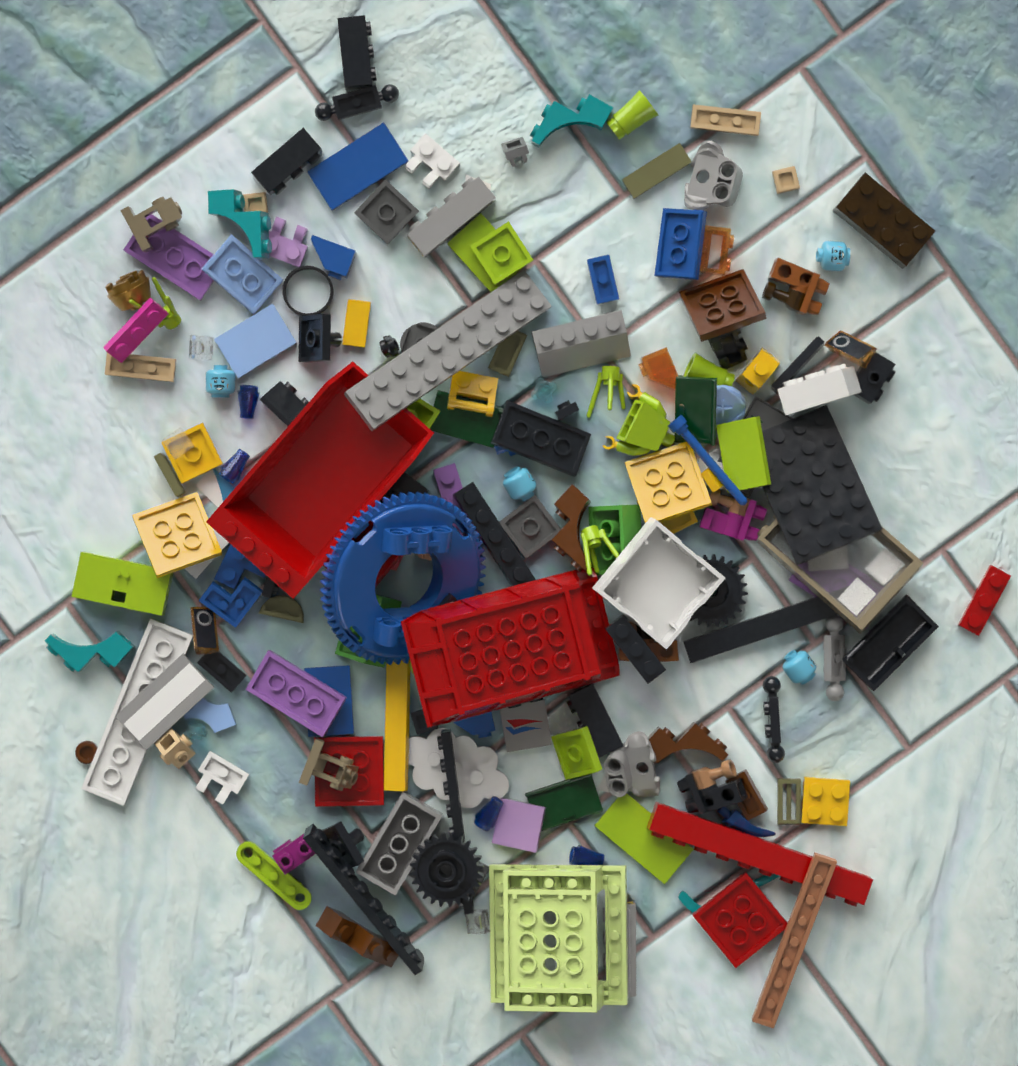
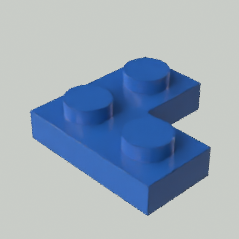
M230 544L214 580L235 589L244 569L263 578H266V575Z
M244 577L232 594L213 581L201 596L199 602L236 628L263 590L246 577Z

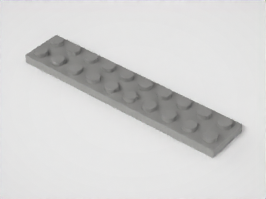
M523 270L345 391L344 395L370 430L373 431L551 308V304L525 270Z

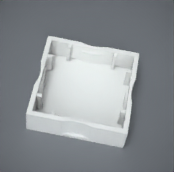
M650 517L592 588L656 642L667 649L686 627L693 613L709 599L724 581L725 577L703 558L685 546L678 537L660 522Z

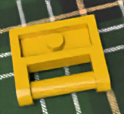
M459 371L451 378L447 409L454 410V408L484 413L485 416L492 417L498 378ZM456 395L487 401V405L456 399Z

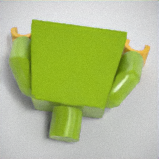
M632 384V387L637 389L638 392L635 395L627 392V395L635 401L616 439L612 436H605L612 440V446H602L605 449L616 448V451L630 456L644 455L649 453L650 450L657 451L661 444L671 447L675 436L667 432L669 429L667 426L670 424V421L666 419V412L661 402L646 392L642 393L638 385Z

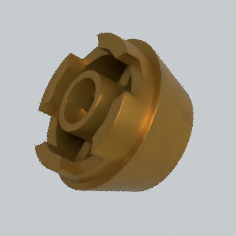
M143 270L139 271V273L133 271L121 276L114 286L112 283L105 286L108 292L107 297L121 311L137 309L129 303L131 299L143 306L144 302L151 297L149 277L145 276Z

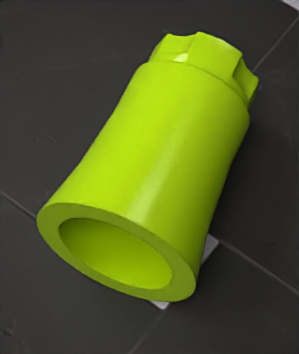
M639 90L606 123L620 140L626 134L629 135L635 129L659 115Z
M696 352L689 360L683 377L717 378V386H732L735 379L734 374L706 360Z

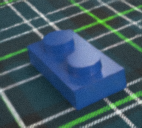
M604 255L587 259L596 304L619 300L610 256Z

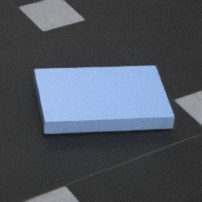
M232 234L201 268L253 315L283 281L263 261L253 258L252 252Z
M273 304L214 339L238 379L297 343Z

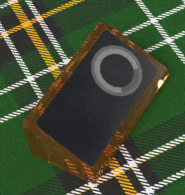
M841 330L824 345L835 354L863 368H866L877 350L876 347Z
M190 607L196 655L219 652L216 613L207 607Z

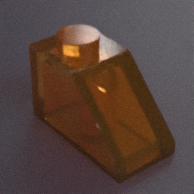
M667 347L640 358L641 363L638 364V367L643 377L647 376L649 381L675 391L678 373Z

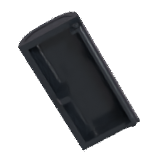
M906 594L842 658V661L871 690L875 691L939 626Z

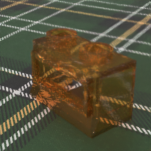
M705 225L699 273L724 276L726 271H730L731 258L728 257V249H732L734 243V235H730V228ZM712 235L723 236L719 269L708 268Z

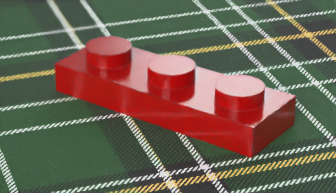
M989 565L958 626L979 636L1011 575Z

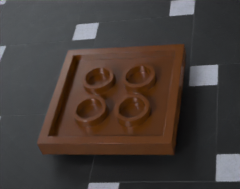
M744 269L679 292L680 298L701 342L767 319L766 313Z

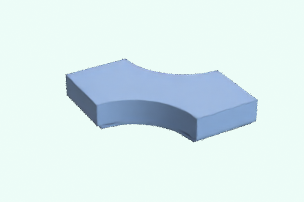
M204 697L184 715V719L197 718L205 721L210 725L214 733L236 725L229 703L214 704Z

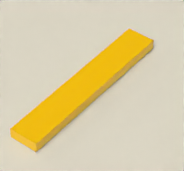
M410 658L408 664L402 660L399 665L394 661L391 665L386 663L384 791H408Z

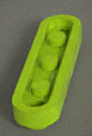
M245 841L239 845L236 851L239 862L290 906L297 910H303L310 905L312 900L310 890L292 874L287 873L285 875L276 861L256 843ZM247 848L251 849L253 852L252 856H246L244 850ZM302 893L305 899L298 901L296 895Z

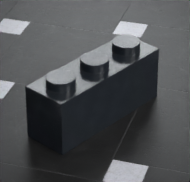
M365 15L337 18L345 90L373 86L372 81H377L375 67L370 65V58H374L373 44L368 45V36L372 35L371 22H366Z
M303 127L251 173L270 196L273 193L278 195L287 187L285 183L291 178L293 180L297 179L304 172L303 168L308 163L313 165L321 158L320 153L322 149Z
M623 614L604 628L647 684L666 671Z
M589 684L568 694L570 700L566 701L572 714L577 712L580 719L576 722L578 727L588 726L599 758L624 746L594 684Z

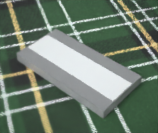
M183 653L115 717L147 750L206 696L214 686Z

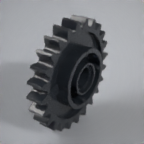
M712 554L711 559L708 560L707 556L703 555V559L722 574L725 579L717 588L716 595L709 597L693 613L689 621L697 618V625L699 626L705 621L707 627H710L711 622H714L715 626L719 627L721 620L728 624V617L736 619L734 611L742 612L739 604H746L742 596L748 595L742 588L748 584L741 582L745 575L737 574L740 567L732 568V560L725 563L724 556L716 560V555Z
M443 832L440 839L434 834L432 842L426 838L424 840L425 847L422 845L417 847L420 853H414L412 857L416 861L410 863V866L415 868L410 872V875L416 876L412 884L419 885L416 892L423 891V899L431 897V904L438 900L440 907H442L444 902H447L448 906L452 907L453 901L461 905V898L469 901L468 893L476 894L477 891L474 886L480 887L481 882L477 879L484 876L483 873L479 872V870L484 868V864L478 863L482 855H475L478 848L474 847L471 849L469 847L471 844L470 840L463 843V836L461 835L458 839H455L454 833L447 838ZM449 865L453 873L450 875L444 874L441 866Z

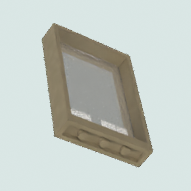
M775 515L773 516L775 519L770 526L764 525L758 532L760 537L757 543L859 634L867 628L924 564L884 528L882 531L800 565H796Z

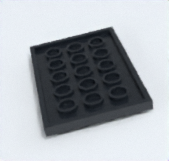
M827 405L762 431L771 485L762 486L796 565L882 531L883 528Z

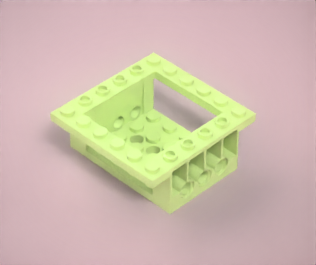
M490 864L491 1003H505V1011L597 1013L603 1005H628L627 865ZM605 889L606 980H598L597 894ZM547 911L555 913V923L549 924L545 921L544 915ZM545 936H555L557 940L556 946H547L545 944ZM547 958H553L557 962L555 970H548L546 968L545 960Z

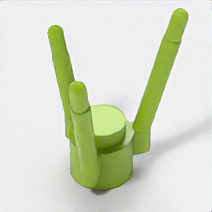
M153 277L152 281L165 304L163 308L169 313L159 323L158 327L165 326L166 329H174L181 323L182 319L175 310L170 297L165 295L157 279ZM129 300V303L138 310L142 307L134 300Z
M602 366V372H598L597 382L586 415L587 418L591 417L602 381L603 385L608 386L607 409L609 411L612 410L613 386H617V384L621 408L623 410L626 408L622 383L623 374H620V367Z
M592 525L581 530L587 574L590 576L592 575L590 555L595 573H599L594 548L601 545L602 539L615 558L619 556V553L606 536L604 529L599 530L598 526Z

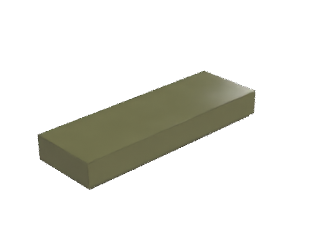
M678 143L623 178L622 182L632 198L635 199L683 169L692 161L682 145Z

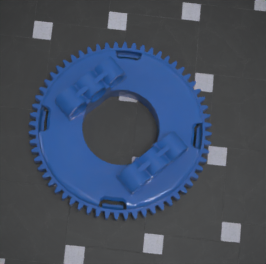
M409 491L407 495L401 492L399 496L391 494L390 499L383 497V503L375 500V507L367 505V512L360 510L361 516L359 518L353 516L354 522L352 524L346 523L348 526L347 530H340L343 534L341 538L335 537L338 543L336 546H330L333 549V553L326 554L330 561L323 563L327 570L321 572L326 579L320 580L321 584L325 586L320 589V592L324 594L320 599L325 603L322 605V608L326 611L324 616L328 619L327 623L332 627V632L353 653L355 652L359 657L362 656L366 660L370 659L374 663L378 661L381 664L386 662L391 665L394 661L399 665L402 660L408 664L410 657L401 621L420 610L438 606L449 593L457 600L482 594L478 590V587L484 586L480 578L486 577L481 572V570L486 568L481 563L486 560V557L481 555L485 551V549L480 547L483 542L478 539L480 534L475 531L476 526L471 524L472 521L466 517L467 515L454 504L441 497L420 492L414 494ZM369 521L373 522V529L360 542L352 540L353 537L356 539L369 526ZM453 523L460 529L462 535H461L460 532L453 526ZM428 553L432 560L433 574L431 583L421 599L410 607L382 609L376 598L375 583L378 572L384 562L391 555ZM351 626L362 637V643L357 641L359 638L349 629Z

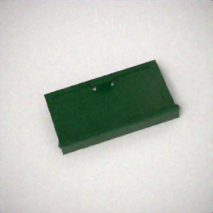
M678 375L675 382V419L682 415L687 420V429L699 443L715 446L717 378L683 377ZM674 432V442H686L680 434L677 435L676 432Z
M438 390L433 407L440 410V413L430 427V430L494 448L495 445L490 442L503 408L494 406L492 417L485 416L484 413L458 408L450 410L447 409L449 393ZM456 395V399L487 405V403Z
M592 773L563 780L525 793L529 804L546 807L542 831L603 811Z

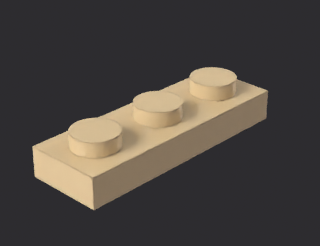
M693 104L690 128L758 136L761 112Z
M107 353L105 375L174 382L176 359L130 354L120 363Z

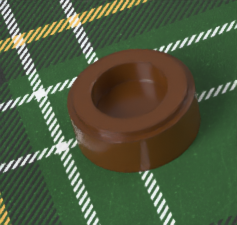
M92 741L81 742L75 750L76 758L83 764L92 763L98 746Z

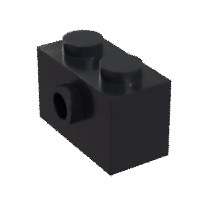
M874 350L869 351L856 372L862 392L854 394V396L867 404H871L873 401L877 402L884 392L881 387L885 381L889 383L896 371L893 368L896 364Z

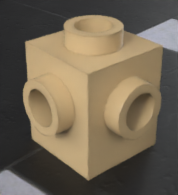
M172 728L154 743L161 752L160 757L167 765L172 763L178 769L196 754L191 748L192 741L185 734L180 736Z

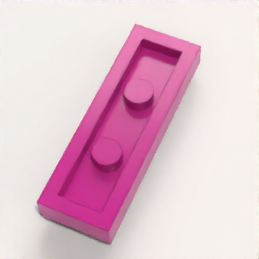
M150 297L103 348L122 363L169 313Z

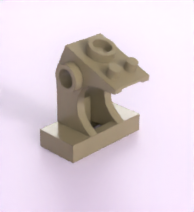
M164 197L156 199L152 202V207L137 215L129 206L120 210L143 252L147 253L154 249L148 239L153 234L164 228L168 232L179 226L178 222L182 218V210L179 204L173 201L172 197L166 200ZM158 211L163 222L151 228L146 217Z
M316 738L299 783L307 786L313 775L330 781V787L343 791V788L351 789L352 785L357 781L359 767L353 765L354 760L345 756H341L338 759L321 752L325 741ZM327 761L340 766L336 777L323 772Z

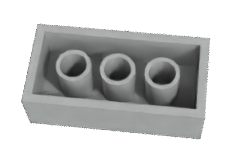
M402 791L365 854L364 862L358 866L356 873L396 896L412 869L410 863L416 861L412 855L420 853L417 847L419 845L425 846L424 840L426 838L429 840L443 813L409 793Z

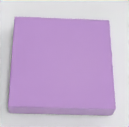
M500 798L492 843L536 853L538 851L546 807Z

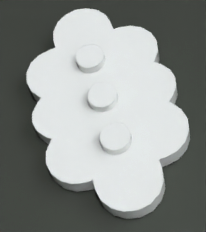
M441 727L431 731L427 739L420 736L409 738V764L414 766L412 776L416 786L424 790L434 789L437 797L447 801L449 800V795L444 794L443 782L447 781L446 772L442 773L440 759H444L443 750H439L437 736H441V731L447 728ZM451 731L461 806L474 808L481 803L484 797L496 800L505 796L509 788V782L506 775L496 769L498 765L496 752L488 746L477 747L474 739L470 736L462 735L455 737Z

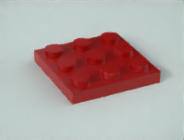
M383 736L314 737V741L316 738L325 741L321 752L338 759L341 756H345L354 760L353 765L359 767L356 783L352 785L351 789L343 788V791L330 787V781L315 776V807L384 805ZM327 761L323 772L336 777L340 766Z
M744 872L692 914L735 968L784 931L788 923L747 872Z

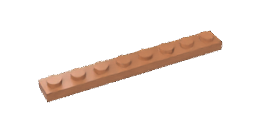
M814 852L752 1015V1022L774 1028L836 867V859Z

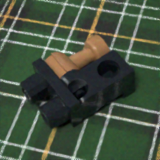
M731 759L723 761L719 768L710 769L703 767L693 770L677 782L681 793L691 790L693 798L685 801L688 813L699 812L703 814L742 802L748 797L741 778L717 786L716 779L723 776L727 779L736 777V768Z

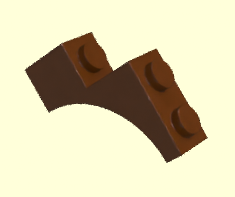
M572 484L554 503L557 508L555 513L564 521L570 520L552 539L556 544L553 548L563 557L565 554L571 557L573 560L570 563L579 572L583 569L587 572L585 555L580 543L579 529L582 516L591 501Z
M693 722L676 741L672 740L675 735L666 727L662 730L658 726L648 737L656 755L655 762L657 763L671 753L685 749L706 751L723 761L728 756L725 752L728 747L718 738L715 741L710 738L708 734L711 731L702 723L697 725Z
M326 906L315 925L330 938L347 944L362 957L392 968L399 956L384 937L357 923L343 912Z

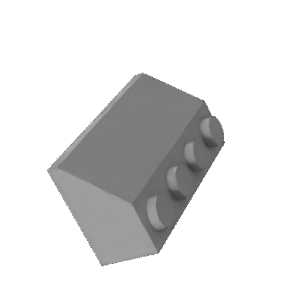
M622 310L531 333L542 378L631 356Z

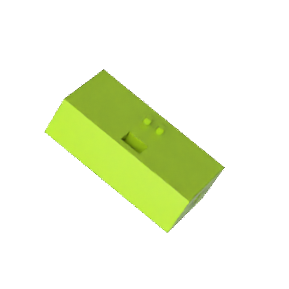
M83 551L80 553L71 597L163 616L166 611L173 573L157 578L151 565ZM115 591L126 593L125 602L113 600Z

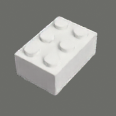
M846 364L827 368L826 374L823 370L805 375V380L803 377L783 382L784 387L777 390L785 415L861 393L854 366L846 367Z

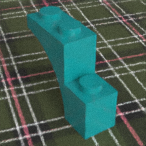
M590 94L587 99L582 97L576 110L580 111L578 114L553 101L552 105L547 104L541 116L544 119L541 125L536 124L530 134L533 137L531 144L539 148L552 133L571 125H586L602 130L613 107Z
M234 189L208 191V214L224 216L236 222L244 230L250 241L253 258L270 259L272 242L269 239V230L271 229L269 213L263 211L243 212L245 199L241 191Z
M116 631L112 636L98 644L87 646L68 643L55 634H50L45 640L48 644L46 648L54 656L59 654L65 660L63 664L72 672L75 670L77 672L82 671L98 653L101 655L99 657L100 661L107 667H110V665L117 667L135 647L119 631Z

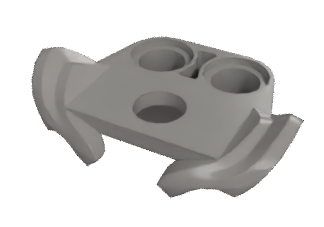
M704 141L691 163V167H694L690 183L685 185V206L694 210H705L711 204H720L723 207L732 206L737 199L741 185L742 169L724 156L721 146L717 143ZM734 168V174L726 177L727 170ZM701 171L709 173V179L705 183H700L697 179ZM728 190L727 197L720 199L721 192Z
M637 731L628 736L624 746L610 752L604 762L607 787L609 792L615 797H623L628 791H632L634 795L639 797L659 796L660 777H656L654 767L656 755L649 739L643 732ZM639 762L646 763L649 771L645 773L640 772L637 769V764Z

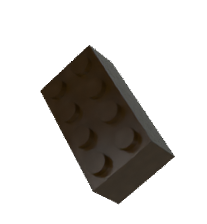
M866 172L832 210L902 269L910 263L935 233L932 227Z

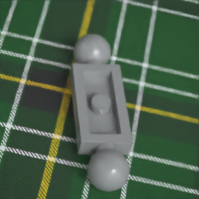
M835 615L827 618L825 621L826 629L830 631V635H824L823 643L824 681H830V685L826 689V696L831 701H839L843 698L844 689L840 685V681H846L845 663L842 661V658L845 656V635H839V631L843 628V620L840 616Z

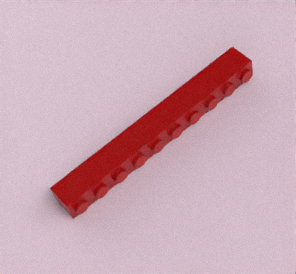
M655 802L647 828L652 831L651 835L661 839H664V836L673 838V843L684 847L686 843L695 846V851L704 854L711 851L716 853L715 857L727 862L729 858L738 861V866L750 869L751 866L759 868V873L771 877L772 873L779 875V880L789 884H793V881L803 884L813 857L659 802ZM836 865L824 896L835 899L836 896L845 898L844 903L857 907L858 903L865 905L874 879Z

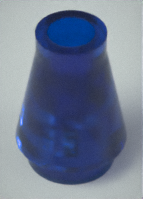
M240 385V390L237 391L240 418L253 419L260 395L258 386Z
M238 449L220 467L219 475L232 484L236 480L239 481L250 456L245 451Z
M492 796L475 814V825L484 831L494 828L504 802L498 797Z
M581 845L577 847L572 846L569 864L603 865L604 854Z

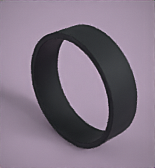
M301 266L288 274L283 284L282 293L285 303L294 313L300 316L323 313L332 302L334 290L330 278L323 270L314 266ZM301 270H316L322 273L329 282V300L317 312L301 313L292 308L287 300V283L295 273Z

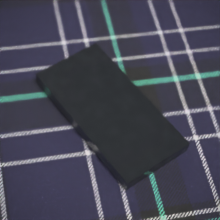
M507 400L490 443L575 477L591 434Z

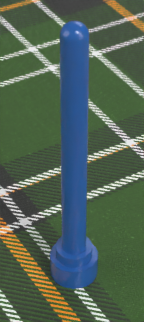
M680 415L667 427L672 433L680 434L735 500L742 506L746 505L747 498L687 429V420Z

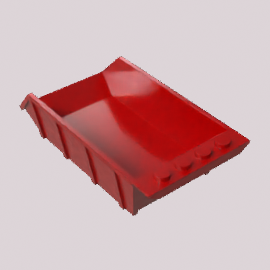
M353 361L322 386L206 521L207 524L292 599L297 596L324 565L323 563L329 559L326 554L333 553V549L330 546H336L338 542L335 540V537L341 538L343 534L340 530H347L348 526L346 523L352 524L354 522L353 516L357 518L361 516L360 510L367 512V505L374 507L375 500L380 501L414 462L434 434L407 408L371 431L344 395L345 391L369 376Z
M594 568L591 569L592 575L590 576L584 569L581 572L575 569L420 610L402 620L401 625L427 727L459 721L620 676L619 662L613 639L604 629L609 625L603 598L592 588L598 581Z

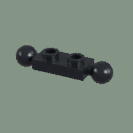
M388 84L378 92L376 85L333 96V105L328 103L318 104L315 108V116L321 121H327L336 113L338 120L382 109L380 101L395 102L399 97V90L396 86Z
M769 676L763 681V689L768 693L767 702H763L764 716L768 715V725H765V737L769 738L771 746L767 750V757L771 762L779 763L785 757V750L780 746L781 733L779 701L777 697L781 683L777 677Z

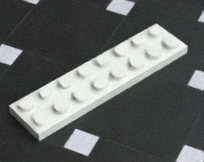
M150 618L81 789L120 805H125L147 750L115 716L183 653L186 656L194 635Z

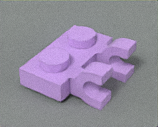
M276 217L272 231H269V239L272 242L270 256L301 267L308 248L302 242L308 229L297 225L293 240L281 236L286 220Z

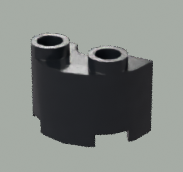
M740 328L708 339L720 367L726 370L748 360L745 354V350L748 349L743 337L739 338L738 336L741 334Z

